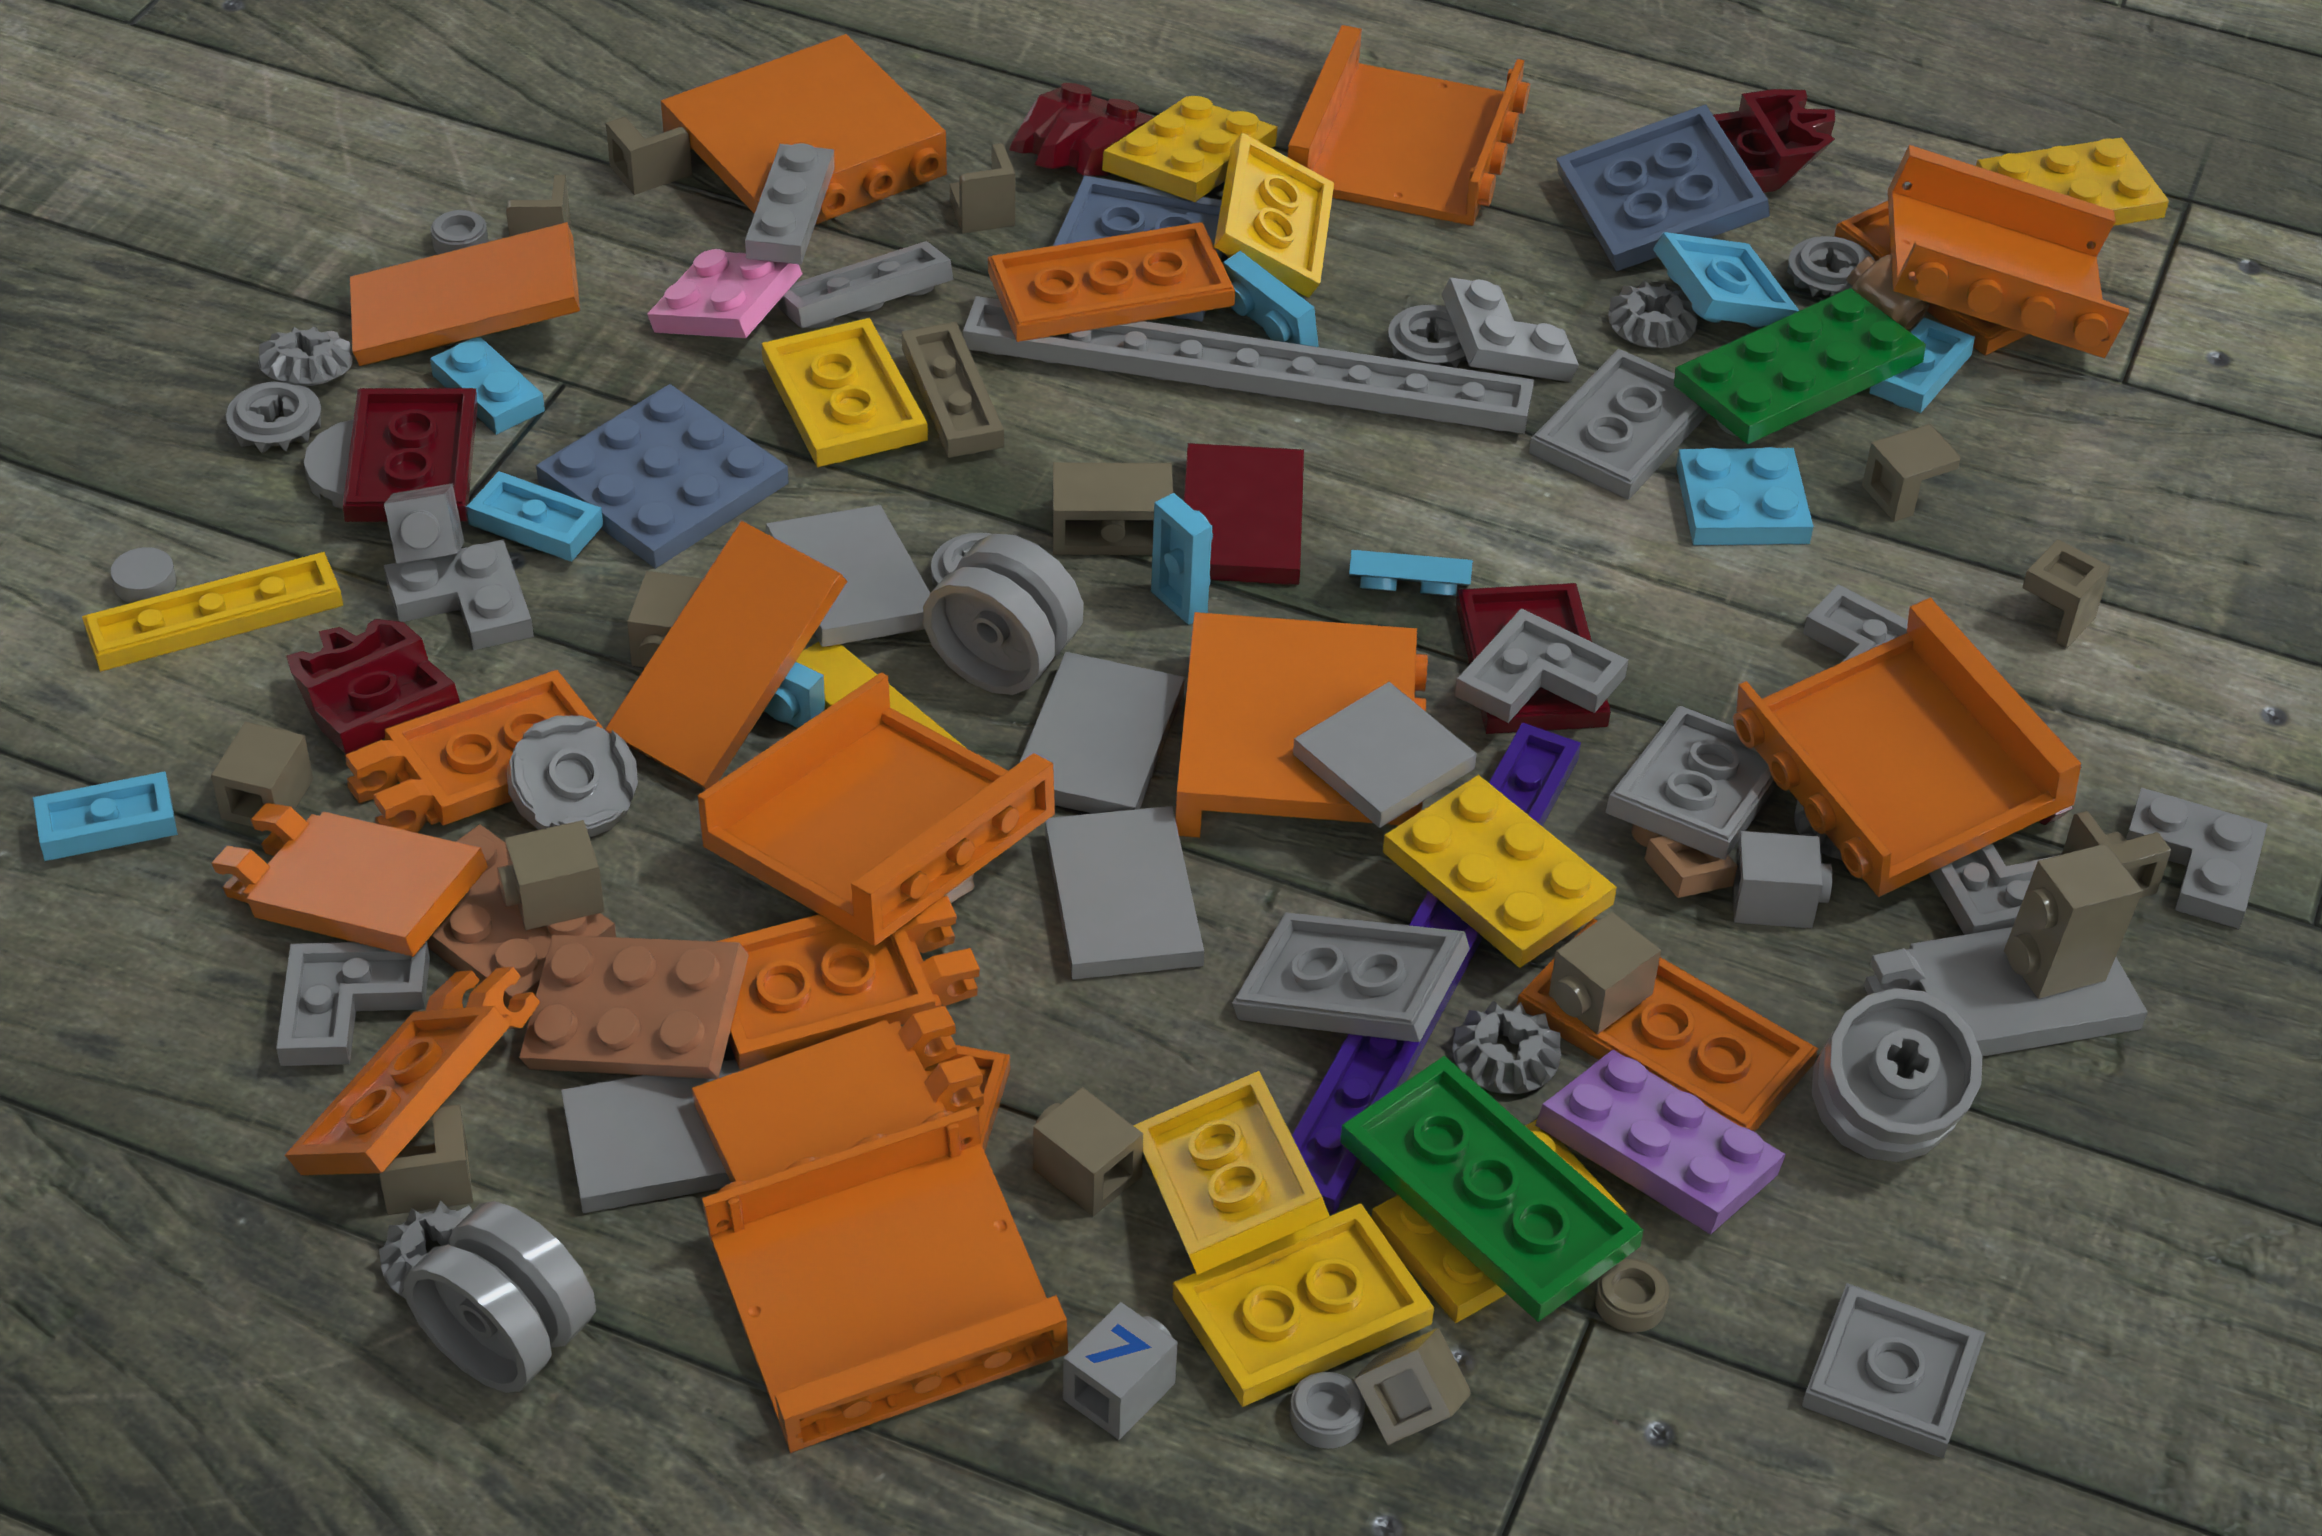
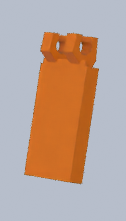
M554 670L386 728L385 740L377 741L345 755L346 765L354 775L347 778V785L358 803L374 799V804L382 814L375 817L376 824L419 833L427 820L431 825L440 822L444 826L511 802L512 799L508 793L507 767L516 744L522 739L523 734L535 723L554 716H584L597 721V727H603L560 672Z
M265 803L251 819L255 830L262 832L265 830L272 831L261 843L265 853L274 856L267 864L252 849L226 846L211 863L216 873L233 875L222 887L226 896L248 903L255 918L412 957L415 956L488 868L481 847L324 811L320 816L311 814L305 820L291 806Z
M941 897L876 946L871 945L820 914L716 941L739 942L749 955L728 1038L739 1070L761 1064L886 1019L889 1024L899 1021L903 1025L912 1014L942 1005L947 1006L977 996L978 987L974 978L979 977L980 968L971 948L935 955L923 961L920 952L926 953L954 943L955 934L951 925L956 924L957 916L949 897Z
M496 968L470 993L466 1008H463L462 1004L464 993L468 989L474 988L480 981L472 970L455 972L429 997L426 1010L413 1012L285 1154L286 1158L300 1175L383 1173L508 1029L523 1028L540 1004V1001L533 992L516 993L509 1000L508 1008H506L503 1001L504 992L510 985H515L521 978L515 968Z
M943 1005L912 1014L903 1027L899 1021L889 1024L886 1019L692 1087V1093L697 1112L732 1183L739 1180L754 1181L783 1171L789 1165L802 1158H822L853 1147L863 1138L874 1134L890 1135L921 1124L925 1119L939 1112L952 1111L955 1113L976 1106V1108L984 1105V1096L978 1085L983 1083V1076L971 1054L938 1064L928 1077L924 1068L957 1055V1046L951 1035L956 1034V1026L946 1006Z

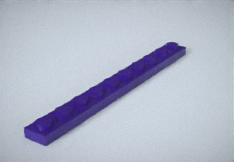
M1521 723L1489 783L1543 827L1578 762L1581 742ZM1429 891L1409 926L1465 931L1470 949L1421 1041L1412 1042L1348 1034L1292 1134L1323 1197L1329 1216L1336 1213L1362 1164L1355 1155L1340 1143L1342 1125L1406 1082L1483 939L1477 931Z

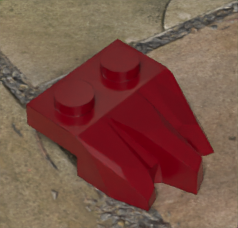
M1063 83L1061 87L1039 95L1021 124L1009 150L1022 154H1037L1036 166L1055 169L1069 165L1076 168L1077 173L1083 176H1108L1112 173L1102 170L1104 150L1154 117L1138 112L1139 106L1133 102L1123 99H1109L1106 101L1092 96V90L1084 85Z
M1771 89L1743 93L1739 111L1713 115L1763 193L1780 189L1798 172L1816 159L1835 140L1831 136L1835 123V109H1806V90Z
M374 619L368 623L365 632L357 636L341 627L318 631L323 644L321 651L313 654L300 651L286 655L293 678L313 719L320 730L345 754L384 740L386 728L460 703L455 683L428 660L422 638L401 621Z

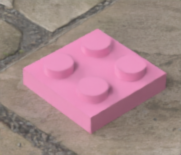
M721 249L704 251L694 259L693 264L679 280L665 291L664 296L647 315L654 333L747 338L799 279L802 272L799 264L746 259V253L725 252Z

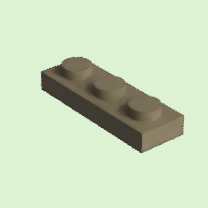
M957 322L902 331L903 353L947 457L951 458L1003 448L1004 428Z

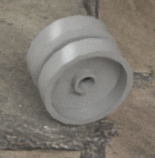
M992 534L978 540L962 557L956 569L948 573L930 593L923 605V625L932 647L948 667L970 684L991 693L1014 695L1030 689L1046 670L1054 656L1059 655L1083 624L1084 603L1074 579L1063 565L1038 544L1016 535Z
M1892 988L1865 996L1844 1013L1813 1066L1812 1097L1821 1122L1841 1145L1868 1159L1900 1162L1927 1154L1947 1138L1957 1122L1967 1113L1981 1086L1983 1056L1973 1029L1952 1005L1925 991Z
M491 1201L479 1204L453 1229L448 1239L449 1245L434 1247L408 1272L403 1282L407 1304L418 1324L437 1348L454 1364L485 1386L505 1393L519 1392L546 1366L552 1356L551 1348L566 1346L591 1320L596 1312L595 1298L582 1268L559 1240L539 1222L517 1208Z

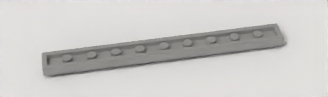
M980 296L975 297L963 329V338L969 350L982 351L994 355L1015 356L1041 360L1047 363H1061L1094 368L1101 371L1147 376L1159 380L1180 381L1206 385L1212 388H1226L1259 393L1271 397L1292 398L1318 402L1324 405H1338L1377 411L1383 414H1397L1430 419L1437 422H1450L1489 428L1495 431L1525 434L1534 385V379L1147 321L1016 342L1000 300Z

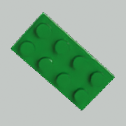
M1849 288L1675 367L1674 386L1748 445L1922 363L1926 344L1853 289Z
M1446 1056L1441 1057L1342 1125L1340 1143L1537 1322L1552 1313L1641 1246L1644 1229Z

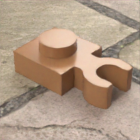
M1633 824L1632 836L1638 843L1647 847L1644 860L1677 898L1733 886L1738 865L1729 855L1725 860L1716 858Z

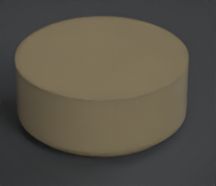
M1623 1259L1599 1277L1595 1294V1306L1601 1318L1612 1327L1625 1332H1644L1657 1326L1663 1319L1669 1299V1285L1665 1276L1655 1266L1637 1259Z

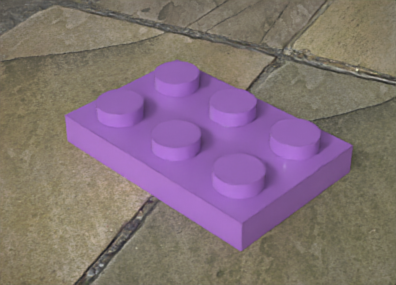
M1611 1050L1544 1102L1535 1125L1710 1235L1778 1175L1786 1155L1763 1141L1754 1131L1738 1126L1705 1106L1698 1097L1677 1089L1646 1070L1637 1060L1625 1057L1615 1050Z

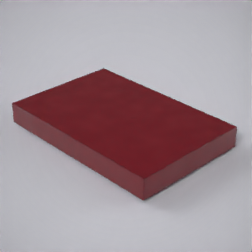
M360 388L357 390L343 499L345 522H388L384 503L393 493L452 483L460 521H467L466 507L469 502L478 407L476 389Z
M1188 443L1184 502L1193 510L1200 511L1212 525L1211 580L1299 585L1304 449Z
M1576 583L1457 589L1456 608L1469 664L1473 662L1521 608L1592 642ZM1542 687L1534 693L1509 723L1480 709L1486 734L1517 732L1521 723L1546 731L1608 727L1611 714L1608 699L1593 713Z

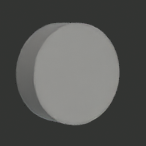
M454 210L446 212L436 218L431 225L433 248L437 254L488 242L487 225L484 218L471 211Z
M142 547L129 550L120 555L111 566V577L115 592L120 599L127 603L170 593L176 586L177 580L173 561L166 552L157 548Z
M1319 1372L1309 1375L1301 1380L1293 1391L1290 1409L1291 1425L1295 1433L1310 1445L1327 1449L1342 1447L1353 1441L1362 1429L1365 1400L1357 1384L1344 1375L1334 1372Z

